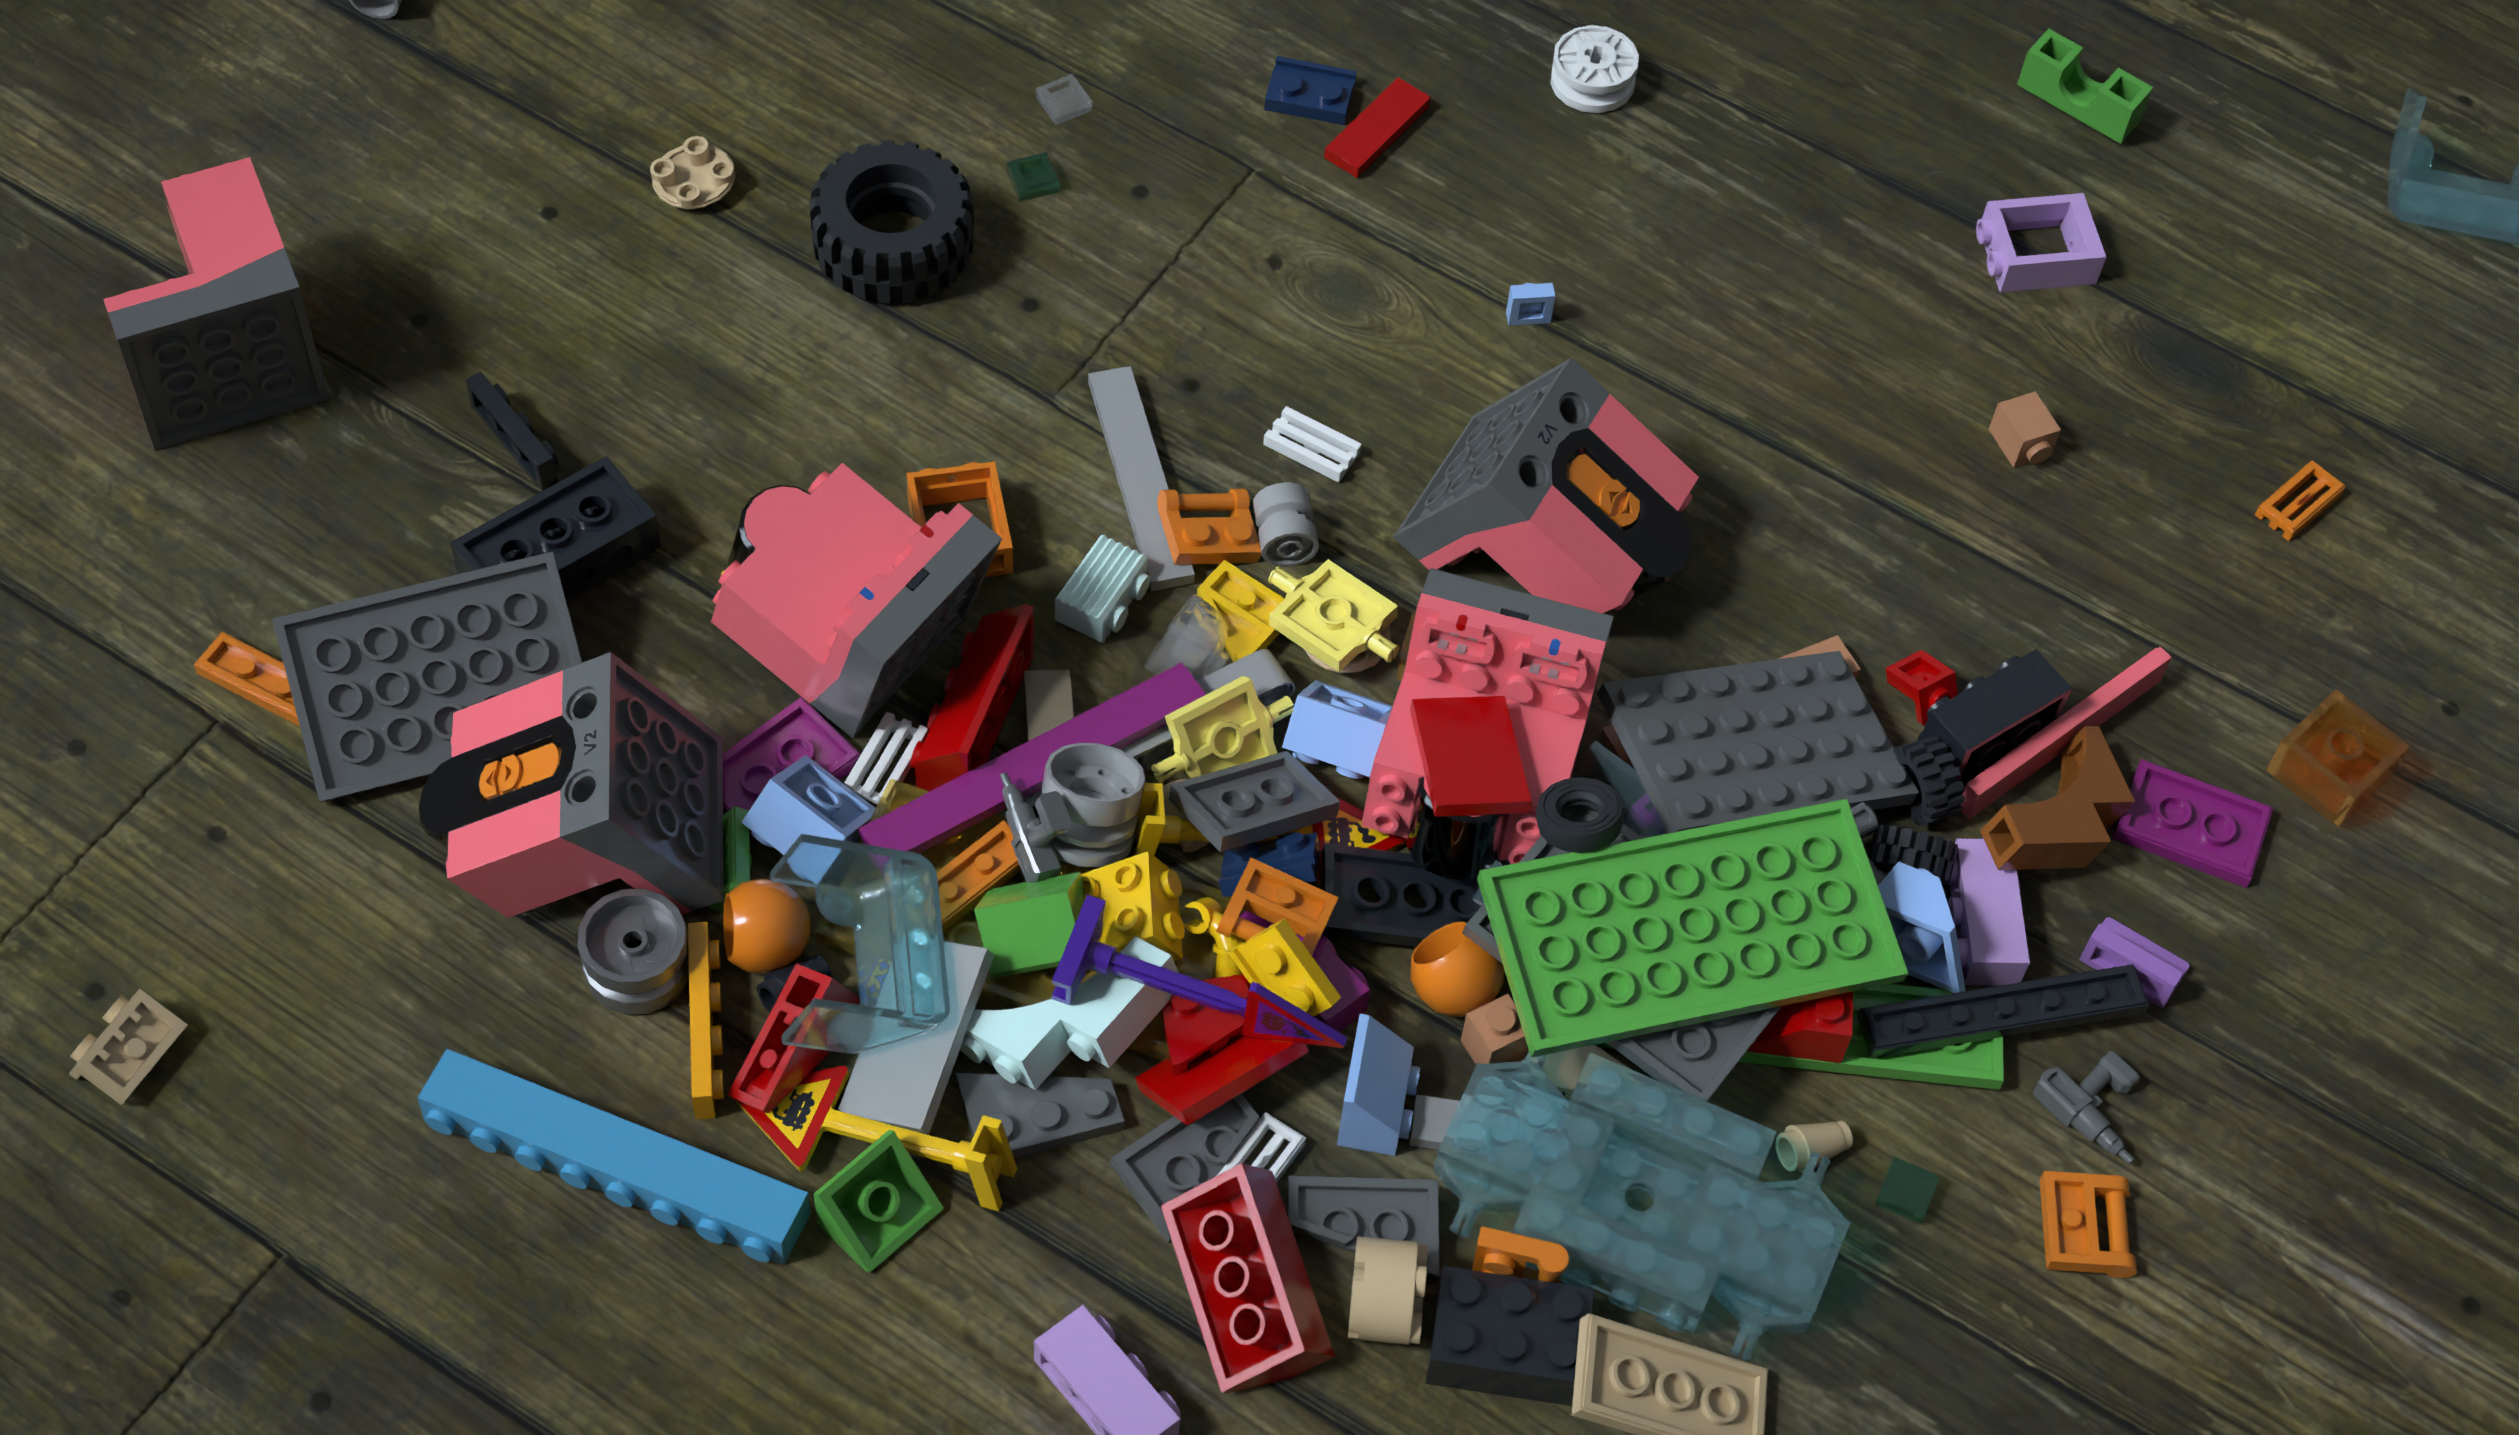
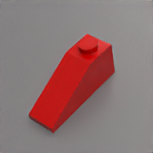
M796 964L727 1095L732 1099L769 1114L840 1043L862 999L835 979Z

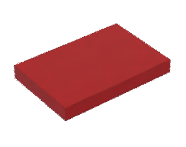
M1505 696L1412 699L1410 712L1435 817L1530 812L1532 800Z
M1238 1035L1233 1037L1227 1046L1214 1054L1206 1051L1187 1063V1070L1179 1075H1172L1170 1059L1167 1058L1135 1077L1141 1093L1185 1125H1190L1304 1056L1309 1051L1307 1045L1302 1043Z

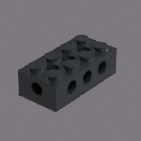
M607 456L450 542L457 574L553 552L566 601L661 547L656 514Z

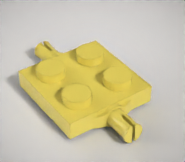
M1329 559L1314 573L1301 579L1295 578L1280 566L1276 567V571L1273 570L1268 579L1269 583L1287 593L1284 601L1269 614V625L1337 672H1340L1359 653L1367 649L1372 650L1388 663L1392 661V658L1395 659L1400 647L1380 634L1398 617V605Z
M1241 676L1164 716L1174 741L1175 753L1169 758L1151 766L1152 771L1155 772L1153 774L1159 783H1163L1180 772H1183L1187 779H1191L1277 754L1278 752L1273 741V724L1292 714L1293 702L1288 696H1284L1265 707L1258 699L1252 679Z

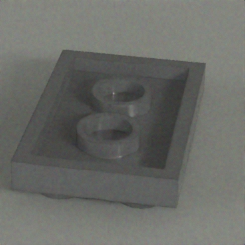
M1288 751L1171 784L1169 801L1219 852L1338 817L1340 801Z

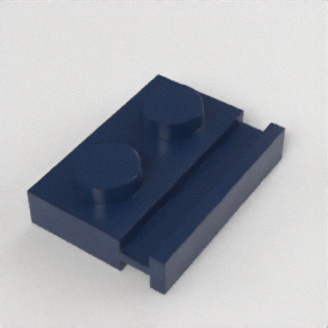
M1277 56L1265 97L1264 110L1345 125L1353 88L1356 83L1357 71Z
M1292 832L1280 836L1277 840L1261 843L1253 842L1225 851L1221 867L1222 877H1219L1218 880L1222 896L1229 897L1233 895L1250 858H1254L1306 883L1316 881L1315 871H1318L1321 853L1317 833L1303 835L1299 832Z

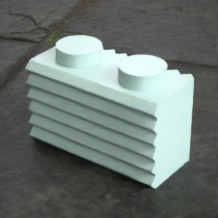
M1100 535L1055 599V620L1101 643L1105 642L1106 637L1109 636L1111 631L1117 633L1122 628L1128 615V605L1132 603L1133 598L1140 600L1149 587L1151 577L1147 575L1148 558L1144 553L1139 554L1137 550H1131L1129 546L1124 547L1121 542L1116 543L1105 535Z

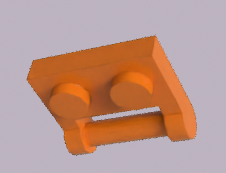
M1245 488L1230 489L1229 493L1178 494L1176 490H1160L1157 498V507L1174 565L1221 564L1224 560L1229 563L1258 562L1261 556L1260 542L1249 511L1250 499ZM1229 511L1230 517L1181 518L1179 512Z
M1250 858L1216 932L1228 938L1233 934L1247 941L1255 934L1266 929L1240 917L1242 910L1274 924L1285 918L1293 931L1304 937L1302 943L1312 956L1339 897L1254 858Z
M2043 1171L2039 1181L2046 1270L2107 1273L2112 1278H2129L2137 1273L2136 1257L2130 1254L2125 1201L2130 1196L2129 1180L2118 1175ZM2095 1196H2100L2106 1202L2110 1251H2099Z
M1481 1226L1472 1270L1560 1283L1559 1276L1565 1272L1568 1266L1569 1255L1567 1250L1557 1243ZM1526 1262L1537 1264L1539 1270L1525 1267Z

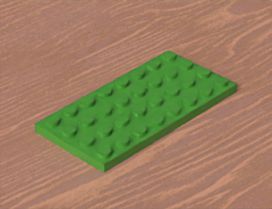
M1847 799L1612 844L1592 852H1571L1479 871L1477 877L1531 1058L1904 981L1908 975V970Z

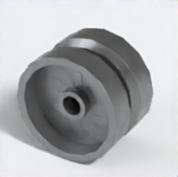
M622 889L602 897L587 910L578 929V949L587 985L592 996L602 1005L625 1015L648 1014L668 1006L683 992L689 980L687 930L678 907L664 895L646 889Z

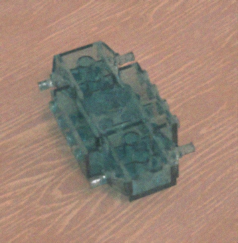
M1528 1051L1525 1060L1521 1062L1480 1064L1477 1062L1439 1147L1434 1166V1173L1460 1199V1207L1452 1225L1449 1227L1453 1233L1458 1234L1464 1218L1467 1217L1460 1236L1468 1238L1478 1214H1482L1483 1210L1521 1211L1512 1233L1562 1245L1569 1255L1568 1266L1561 1277L1566 1284L1586 1288L1592 1287L1608 1294V1300L1612 1304L1628 1311H1636L1637 1308L1656 1315L1655 1320L1657 1323L1677 1332H1683L1684 1328L1692 1332L1695 1331L1709 1296L1712 1293L1740 1321L1738 1326L1741 1328L1730 1352L1738 1357L1744 1341L1747 1339L1748 1342L1741 1357L1744 1360H1751L1758 1338L1764 1332H1805L1816 1311L1851 1223L1847 1221L1821 1190V1182L1830 1164V1160L1823 1155L1816 1173L1814 1168L1820 1154L1810 1153V1158L1803 1175L1798 1180L1758 1183L1756 1181L1777 1133L1775 1130L1591 1052L1571 1095L1570 1102L1567 1101L1544 1073L1543 1066L1549 1054L1531 1058ZM1634 1188L1644 1189L1651 1195L1653 1205L1646 1211H1635L1626 1203L1625 1194ZM1526 1262V1267L1539 1270L1537 1264Z

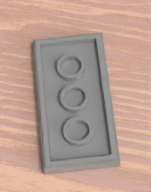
M904 934L838 1111L929 1135L994 955L987 948Z

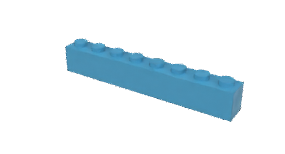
M449 1049L445 1050L417 1097L426 1124L439 1133L450 1135L452 1132L469 1138L475 1146L486 1152L495 1153L497 1150L510 1154L526 1168L540 1171L544 1168L559 1174L562 1180L573 1187L585 1189L589 1186L604 1192L608 1199L620 1206L631 1207L634 1204L649 1210L657 1220L665 1224L677 1225L679 1222L696 1229V1232L701 1237L712 1243L722 1244L723 1241L741 1247L746 1255L760 1262H768L771 1259L785 1265L811 1215L809 1195L806 1191Z

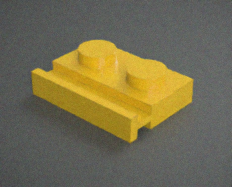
M1285 918L1255 934L1244 943H1239L1228 953L1250 985L1252 982L1262 985L1313 1017L1331 1008L1341 998Z

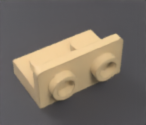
M140 988L130 1000L121 995L102 1017L109 1025L98 1039L89 1033L70 1055L71 1058L77 1061V1064L70 1071L69 1075L76 1080L82 1075L120 1105L125 1102L188 1025Z

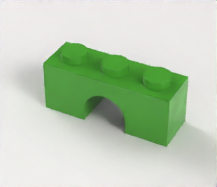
M2048 28L2028 50L2017 85L2121 144L2141 121L2154 87L2120 68L2105 83L2092 80L2084 73L2080 65L2083 47Z

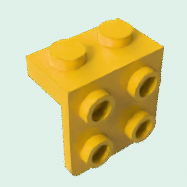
M1147 851L1082 874L1084 901L1087 894L1106 901L1105 920L1099 942L1114 946L1117 952H1121L1136 936L1172 955L1174 961L1183 959L1181 939L1184 938L1185 929L1179 911V896L1182 894V885L1179 876L1173 869L1168 868Z

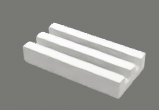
M1287 406L1283 409L1281 418H1277L1274 421L1272 430L1268 429L1265 433L1263 445L1337 482H1340L1359 456L1362 445ZM1284 434L1304 444V447L1282 437L1281 435ZM1321 453V454H1323V455H1325V456H1327V457H1329V458H1331V459H1333V460L1339 462L1340 464L1338 465V464H1336V463H1334V462H1332V461H1330V460H1328V459H1326V458H1324V457H1322V456H1320V455H1318V454Z
M886 712L844 784L863 799L888 808L911 768L910 762L915 745L919 740L925 742L929 730L921 725L918 729L912 727V721L904 718L899 722L895 720L894 714ZM891 732H893V737L891 738L883 754L881 755L880 759L878 760L877 764L872 770L870 776L868 777L864 786H861V782L863 781L864 777L866 776L867 772L869 771L870 767L875 761L877 755L879 754L889 735L891 734ZM904 739H910L909 745L880 793L874 791Z
M1265 1112L1219 1174L1240 1163H1244L1270 1129L1275 1134L1253 1162L1252 1166L1264 1168L1284 1140H1288L1290 1143L1270 1168L1277 1183L1305 1146L1306 1137Z

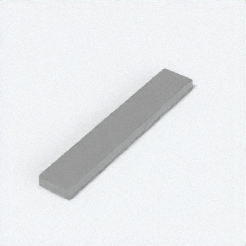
M1131 366L1088 373V384L1139 554L1144 553L1148 558L1147 575L1151 577L1150 591L1193 584L1195 573L1192 564L1174 565L1158 512V494L1160 490L1169 489Z

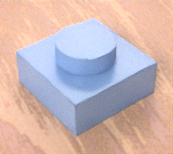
M1553 283L1510 285L1506 309L1508 326L1550 323L1555 301Z

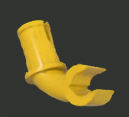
M1204 897L1185 905L1188 908L1198 909L1204 921L1195 919L1184 923V927L1194 934L1208 931L1215 938L1216 943L1213 945V952L1217 953L1215 978L1243 974L1228 953L1239 943H1244V939L1233 934L1228 938L1216 932L1223 916L1219 903L1210 897Z

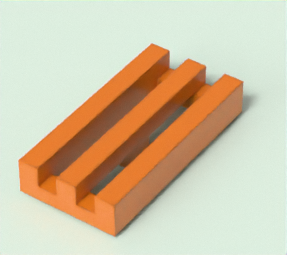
M2312 460L2259 505L2255 516L2260 520L2265 517L2271 520L2268 526L2274 531L2280 527L2284 531L2282 537L2289 542L2341 497L2346 486ZM2313 475L2318 478L2315 483L2281 512L2276 509L2277 506ZM2326 486L2330 487L2326 493L2295 520L2291 521L2289 519Z

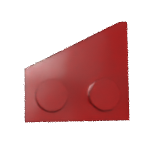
M1243 974L1200 980L1232 991L1244 999H1247L1251 986ZM1171 994L1170 1001L1160 1011L1172 1075H1179L1187 1070V1063L1206 1051L1214 1054L1227 1046L1233 1037L1242 1035L1243 1016L1234 1013H1224Z

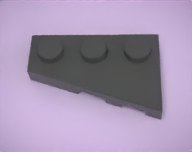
M955 1073V1082L972 1138L983 1115L1002 1120L1014 1159L1124 1130L1125 1121L1111 1079L1048 1076L1034 1090L1020 1081L1011 1083L1000 1074Z
M1241 1093L1190 1125H1185L1174 1116L1113 1156L1109 1164L1168 1243L1171 1237L1161 1205L1216 1177L1256 1125L1259 1116Z

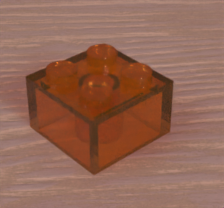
M2336 689L2280 742L2266 771L2339 828L2393 776L2410 746Z

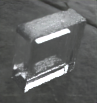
M1073 74L1036 88V99L1055 125L1092 111V100Z

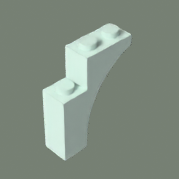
M1136 936L1120 952L1179 973L1172 955ZM1109 972L1107 975L1097 973L1080 984L1070 1006L1051 998L1040 1003L1015 1009H975L960 1049L972 1061L976 1063L985 1061L994 1066L996 1071L1011 1083L1020 1081L1036 1090L1071 1050L1085 1061H1090L1092 1058L1110 1068L1170 1001L1171 994Z

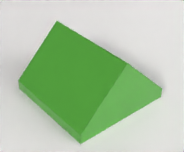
M1081 872L1051 877L1036 883L1025 882L993 888L986 892L974 911L983 946L994 955L990 966L993 978L1047 969L1059 965L1084 903V885Z
M888 1130L814 1193L817 1224L868 1273L874 1270L944 1209L893 1130Z

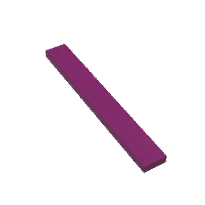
M1181 662L860 827L859 837L882 871L885 872L1006 809L1002 792L1004 785L1000 774L1008 772L1012 784L1018 787L1025 799L1042 790L1045 765L1050 755L1061 747L1076 743H1099L1121 749L1166 726L1167 722L1164 716L1205 696L1206 693Z

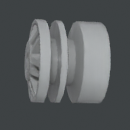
M1099 743L1071 744L1061 747L1050 755L1045 765L1042 794L1053 791L1059 792L1072 821V826L1066 833L1059 834L1051 840L1059 860L1081 867H1103L1121 861L1130 854L1134 845L1135 829L1138 824L1137 812L1141 805L1145 785L1143 768L1132 756L1118 748Z

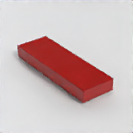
M1398 77L1325 148L1324 158L1358 178L1430 107L1431 96Z

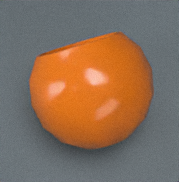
M759 878L742 882L727 893L724 902L723 931L728 961L746 972L767 974L791 965L799 959L809 942L811 923L808 907L797 891L782 882Z
M1454 922L1434 931L1415 948L1411 956L1410 976L1417 996L1435 1012L1449 1017H1465L1467 1013L1494 1001L1504 984L1505 970L1503 964L1462 933L1467 924L1466 922Z

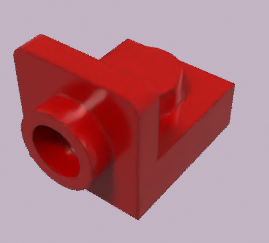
M1923 650L1885 668L1887 683L1915 701L1917 721L1923 726L1926 725L1928 719L1927 712L1934 703L1943 697L1952 699L1958 695L1955 671Z

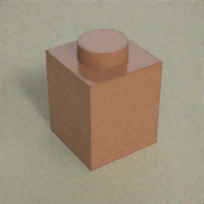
M2036 391L1998 403L1989 427L1990 433L2013 468L2028 463L2039 464L2048 459L2053 453L2061 432L2060 427Z
M1509 994L1466 1014L1461 1042L1485 1079L1527 1059L1529 1049L1515 1003Z

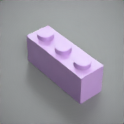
M1957 838L1955 844L1958 845L1955 863L1950 883L1946 885H1950L1951 890L1948 906L1956 929L1964 984L2001 986L2019 983L2022 981L2030 961L2017 870H1998L1984 839Z
M1082 1305L1034 1340V1361L1096 1435H1179V1417L1181 1413L1177 1404L1167 1392L1162 1390L1158 1393L1147 1380L1148 1373L1142 1362L1131 1352L1125 1355L1114 1342L1116 1340L1115 1333L1102 1316L1097 1315L1093 1317L1085 1306Z

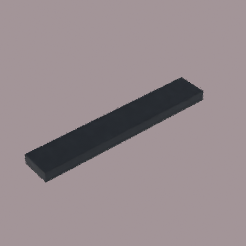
M2130 964L1860 1008L1857 1018L1870 1057L1877 1058L2145 1014L2149 1004L2134 965Z

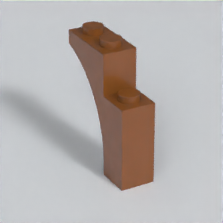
M2084 726L2059 752L2061 779L2056 796L2036 803L2005 804L1980 830L1998 870L2086 868L2111 843L2105 828H2110L2135 803V800L2099 726Z

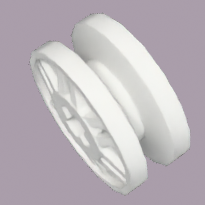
M1594 25L1574 28L1562 35L1555 45L1550 84L1555 95L1567 106L1582 112L1591 113L1613 111L1627 103L1634 93L1639 54L1634 43L1623 33L1614 29Z

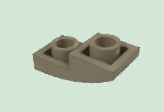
M1025 670L1023 672L1028 742L1074 718L1070 670Z

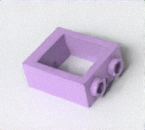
M2084 193L1987 201L1982 219L1977 221V239L1980 244H1984L1987 252V269L1990 276H1995L2000 293L2097 283L2106 260V254ZM2060 226L2068 252L2016 256L2008 231Z

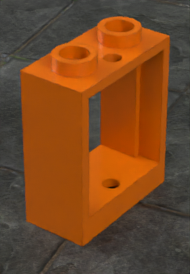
M995 461L986 463L971 462L963 466L940 469L926 468L918 472L906 473L911 519L920 527L926 524L923 506L986 498L992 529L1002 540L985 577L1013 574V546Z

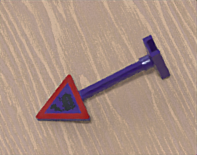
M1088 894L1052 979V984L1056 985L1052 993V1000L1069 1006L1086 970L1089 969L1107 975L1109 972L1224 1013L1239 1014L1244 1017L1242 1035L1246 1037L1344 1048L1347 1037L1256 982H1252L1248 991V997L1244 999L1232 991L1116 951V947L1099 942L1105 920L1106 901Z

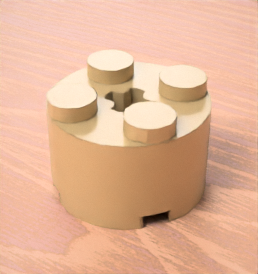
M1357 1236L1348 1339L1409 1345V1343L1420 1344L1428 1245L1418 1244V1242Z

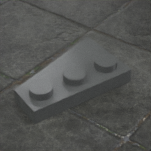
M1317 1176L1288 1177L1287 1216L1293 1232L1352 1253L1356 1252L1357 1236L1418 1242V1244L1428 1245L1426 1278L1438 1282V1180Z

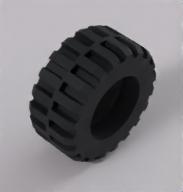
M894 140L882 141V145L871 146L870 143L857 147V152L851 154L848 150L837 157L836 165L830 163L821 172L820 179L814 183L811 191L809 206L812 247L814 256L819 261L820 269L825 276L830 279L833 278L834 284L845 292L851 289L855 297L868 301L869 297L876 298L880 304H891V300H902L903 304L915 302L918 296L924 295L925 298L937 294L939 286L943 285L946 288L958 278L957 272L961 273L965 270L970 261L969 254L973 252V195L970 194V185L966 177L959 173V168L946 158L942 161L940 153L930 148H927L925 151L919 149L917 143L905 141V145H895ZM893 211L909 213L925 221L911 230L898 233L877 232L860 224L873 215Z

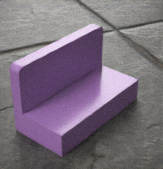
M2111 917L2105 918L2102 924H2098L2079 959L2096 970L2133 964L2146 999L2162 1009L2189 968V963Z

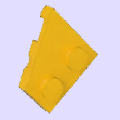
M1226 560L1197 588L1196 599L1233 662L1261 649H1266L1280 634L1279 631L1269 625V614L1285 598Z

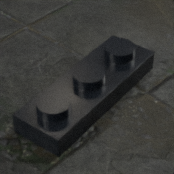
M482 372L466 379L471 407L537 487L544 491L557 484L555 465L558 464V458L553 448L547 441L539 442L534 436L533 427L524 413L519 412L516 414L510 407V401L503 388L498 383L492 385Z

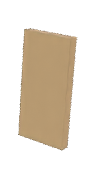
M1588 1313L1580 1319L1572 1416L1635 1435H1765L1768 1369Z

